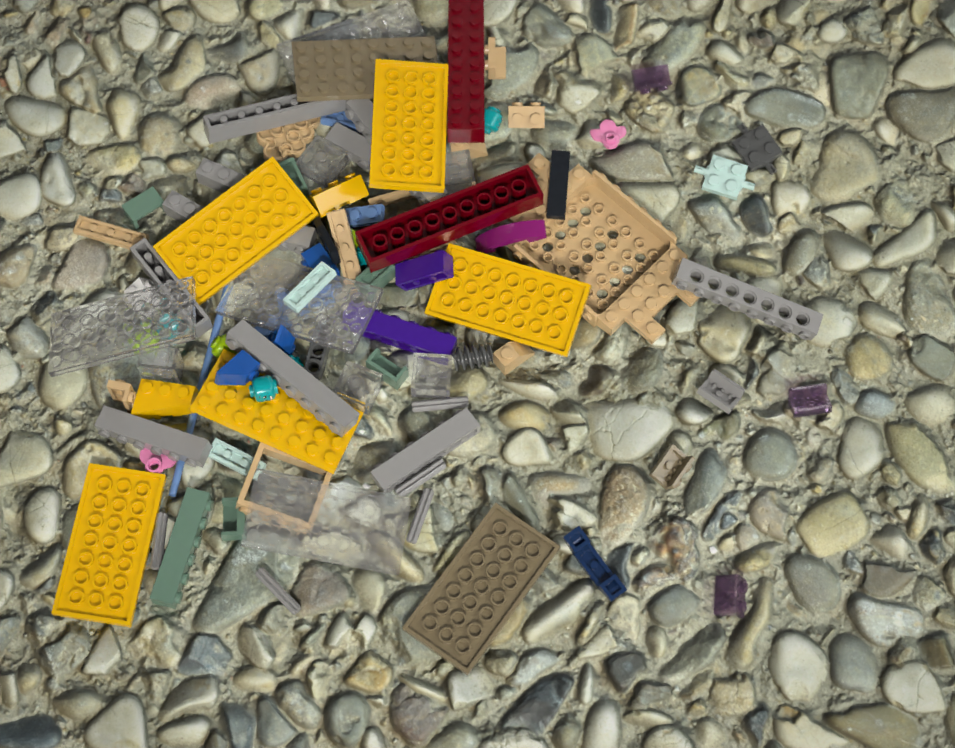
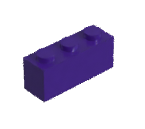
M436 250L434 253L420 255L418 258L404 260L401 263L395 264L396 285L405 291L454 277L453 256L444 250Z

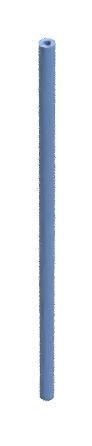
M226 285L222 291L197 385L199 391L204 384L203 380L209 374L213 358L210 345L215 337L219 335L231 290L230 285ZM197 413L189 415L186 433L193 434ZM181 460L177 462L168 494L171 497H176L185 464Z

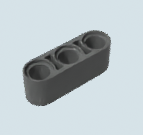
M325 324L315 327L305 362V369L318 380L323 377L332 344L331 329ZM321 334H327L324 338L319 337ZM316 351H323L320 355L314 354ZM312 368H318L316 372H310Z

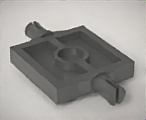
M744 123L739 124L737 128L741 131L742 136L732 141V146L743 162L748 165L750 172L766 167L770 175L775 174L777 169L773 166L772 162L782 156L783 152L763 124L750 131Z

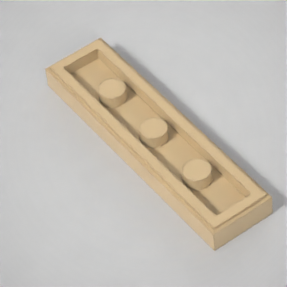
M345 208L328 212L326 215L333 241L340 257V267L345 285L347 286L355 284V278L362 273L347 213Z
M79 215L73 229L74 234L130 249V247L143 238H146L147 241L150 238L149 234Z

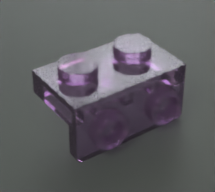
M668 64L631 71L635 92L640 91V94L651 93V89L665 91L668 90V86L673 85L672 81H670Z
M826 383L789 388L788 404L794 418L832 412Z
M739 574L716 575L714 615H736L738 618H744V613L747 610L745 594L748 590V584L746 579Z

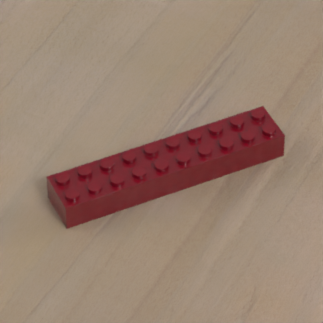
M448 0V143H485L484 0Z
M526 164L355 232L356 242L372 273L543 205L544 194L531 168Z

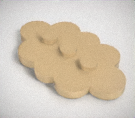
M317 117L257 132V142L264 147V159L267 161L273 156L279 163L286 160L287 156L291 158L301 157L306 151V144L313 141L314 129L320 125L321 118Z

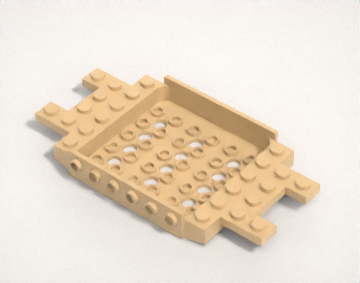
M538 153L527 164L533 174L538 177L536 180L544 194L543 205L507 220L511 223L544 220L547 238L530 243L524 240L506 245L512 251V257L522 265L591 284L582 318L593 327L598 326L610 336L626 322L648 342L653 344L666 330L653 318L675 296H678L689 307L700 298L690 291L680 290L671 284L681 259H688V255L676 246V235L671 230L663 227L658 219L651 217L645 208L639 207L631 196H626L619 186L608 181L603 173L594 170L591 175L579 164L568 175L565 220L546 219L551 162ZM589 208L591 210L590 215H582L581 209ZM574 219L578 222V226L572 228L568 225V221ZM562 231L566 237L560 240L555 237V234ZM609 231H616L618 237L611 239L607 234ZM601 242L606 248L598 251L595 248V244ZM550 243L553 249L547 252L543 250L542 246ZM588 254L592 256L593 260L590 263H586L582 260V257ZM643 254L646 259L643 262H638L635 260V256ZM574 266L578 267L580 273L573 275L569 269ZM624 266H630L632 267L633 272L631 274H625L622 271V268ZM612 278H617L620 280V284L612 286L609 281ZM604 290L608 295L606 298L601 299L597 296V292Z

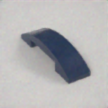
M580 526L563 537L586 574L610 602L627 591L617 575L611 572L590 544V539Z

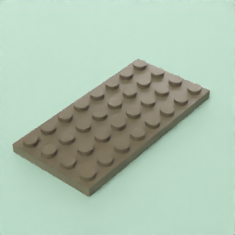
M434 36L291 42L297 102L373 99L376 59L438 63Z
M495 502L404 624L402 630L468 676L550 564L561 546Z

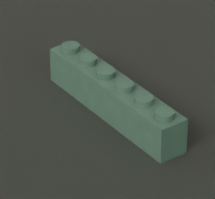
M187 487L150 595V600L153 604L176 609L177 604L181 603L183 586L187 585L189 580V568L195 562V550L201 544L202 537L200 535L202 529L205 530L208 518L206 517L208 511L211 512L214 500H212L209 492Z

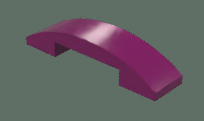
M520 221L488 230L475 238L476 251L489 254L495 252V248L524 240L530 243L547 238L545 221Z

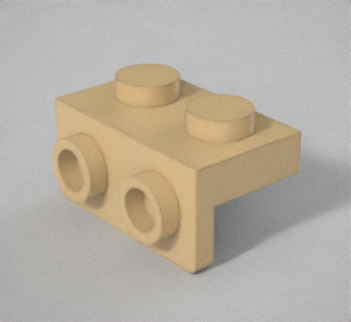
M488 37V44H485V55H488V60H485V71H488V79H506V47H495V37Z
M512 102V106H508V128H544L545 106H541V102H530V106H523V102Z
M115 379V381L108 380L106 387L113 401L123 403L127 412L131 414L136 398V392L132 385L121 379Z

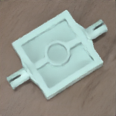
M713 155L707 168L696 165L694 173L704 175L701 190L733 200H737L739 192L743 188L754 191L756 183L745 181L748 165Z

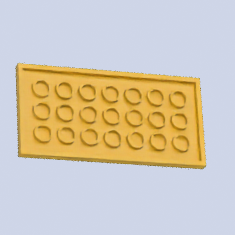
M386 59L375 60L369 188L444 193L448 64Z
M272 156L156 243L153 248L196 302L201 305L319 216V213Z
M451 243L448 244L446 252L453 256L454 277L434 284L424 312L425 315L566 358L568 357L591 289V284Z
M223 349L192 403L190 411L334 474L363 417L364 411L350 405L360 415L357 424L343 437H340L338 434L333 433L326 424L318 421L310 411L302 408L299 402L289 397L279 386H277L278 394H276L275 399L257 402L255 397L250 396L249 386L252 385V381H249L246 385H217L214 383L216 372L237 355ZM259 373L258 377L265 376V375Z
M89 463L51 612L52 615L132 627L154 534L156 517L167 479L165 474Z

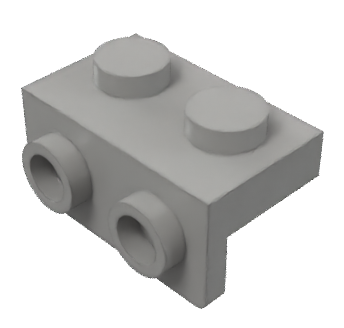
M713 369L708 379L699 387L697 393L729 414L741 400L745 389Z

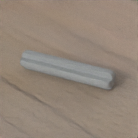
M461 396L413 401L412 411L424 412L464 408L469 406L468 397Z
M438 459L396 487V495L402 498L446 468L445 462L442 459Z
M424 488L406 537V541L411 544L417 543L434 495V491L429 488Z
M158 512L156 517L150 568L153 570H159L163 560L168 515L164 512Z
M264 567L256 571L257 578L293 615L301 610L300 605Z

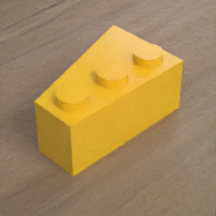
M355 172L344 176L345 180L338 182L337 179L328 183L329 187L322 189L318 187L311 190L312 194L308 195V198L319 213V217H324L328 212L339 210L342 206L351 204L369 195L361 174L355 175Z
M141 378L131 414L144 419L155 418V420L171 415L175 417L193 414L194 412L190 411V408L199 390L196 386Z

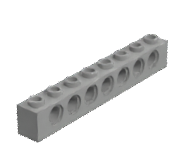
M682 258L677 265L671 283L680 290L690 291L697 297H704L715 304L727 306L732 311L742 312L749 318L759 319L769 326H776L784 332L799 335L804 340H812L818 334L823 314L685 258ZM691 277H694L697 282H694ZM708 284L713 285L715 289H711ZM726 291L730 292L732 296H729ZM744 298L749 300L750 303H746L744 301ZM761 305L765 306L767 308V311L764 310L761 307ZM779 312L782 313L785 318L781 317L779 315Z

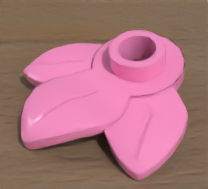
M605 119L601 122L600 128L590 130V135L594 141L602 142L605 148L614 149L618 146L620 139L625 137L626 127L616 126L614 121Z
M144 448L140 451V460L145 464L146 472L162 474L164 469L171 468L176 463V461L169 459L166 455L161 454V456L153 454L149 449ZM155 465L158 466L157 469L152 470V468H153Z

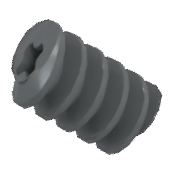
M487 343L486 349L480 344L478 350L475 345H472L471 351H469L467 346H464L463 352L460 347H457L456 353L453 351L455 370L459 371L460 365L463 370H466L468 364L471 369H474L475 364L481 368L482 363L489 367L490 362L492 361L493 363L491 344Z

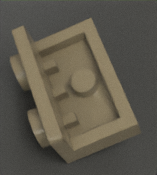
M671 444L649 473V476L665 490L675 489L681 484L683 475L692 468V462L695 458L693 456H686L674 444Z

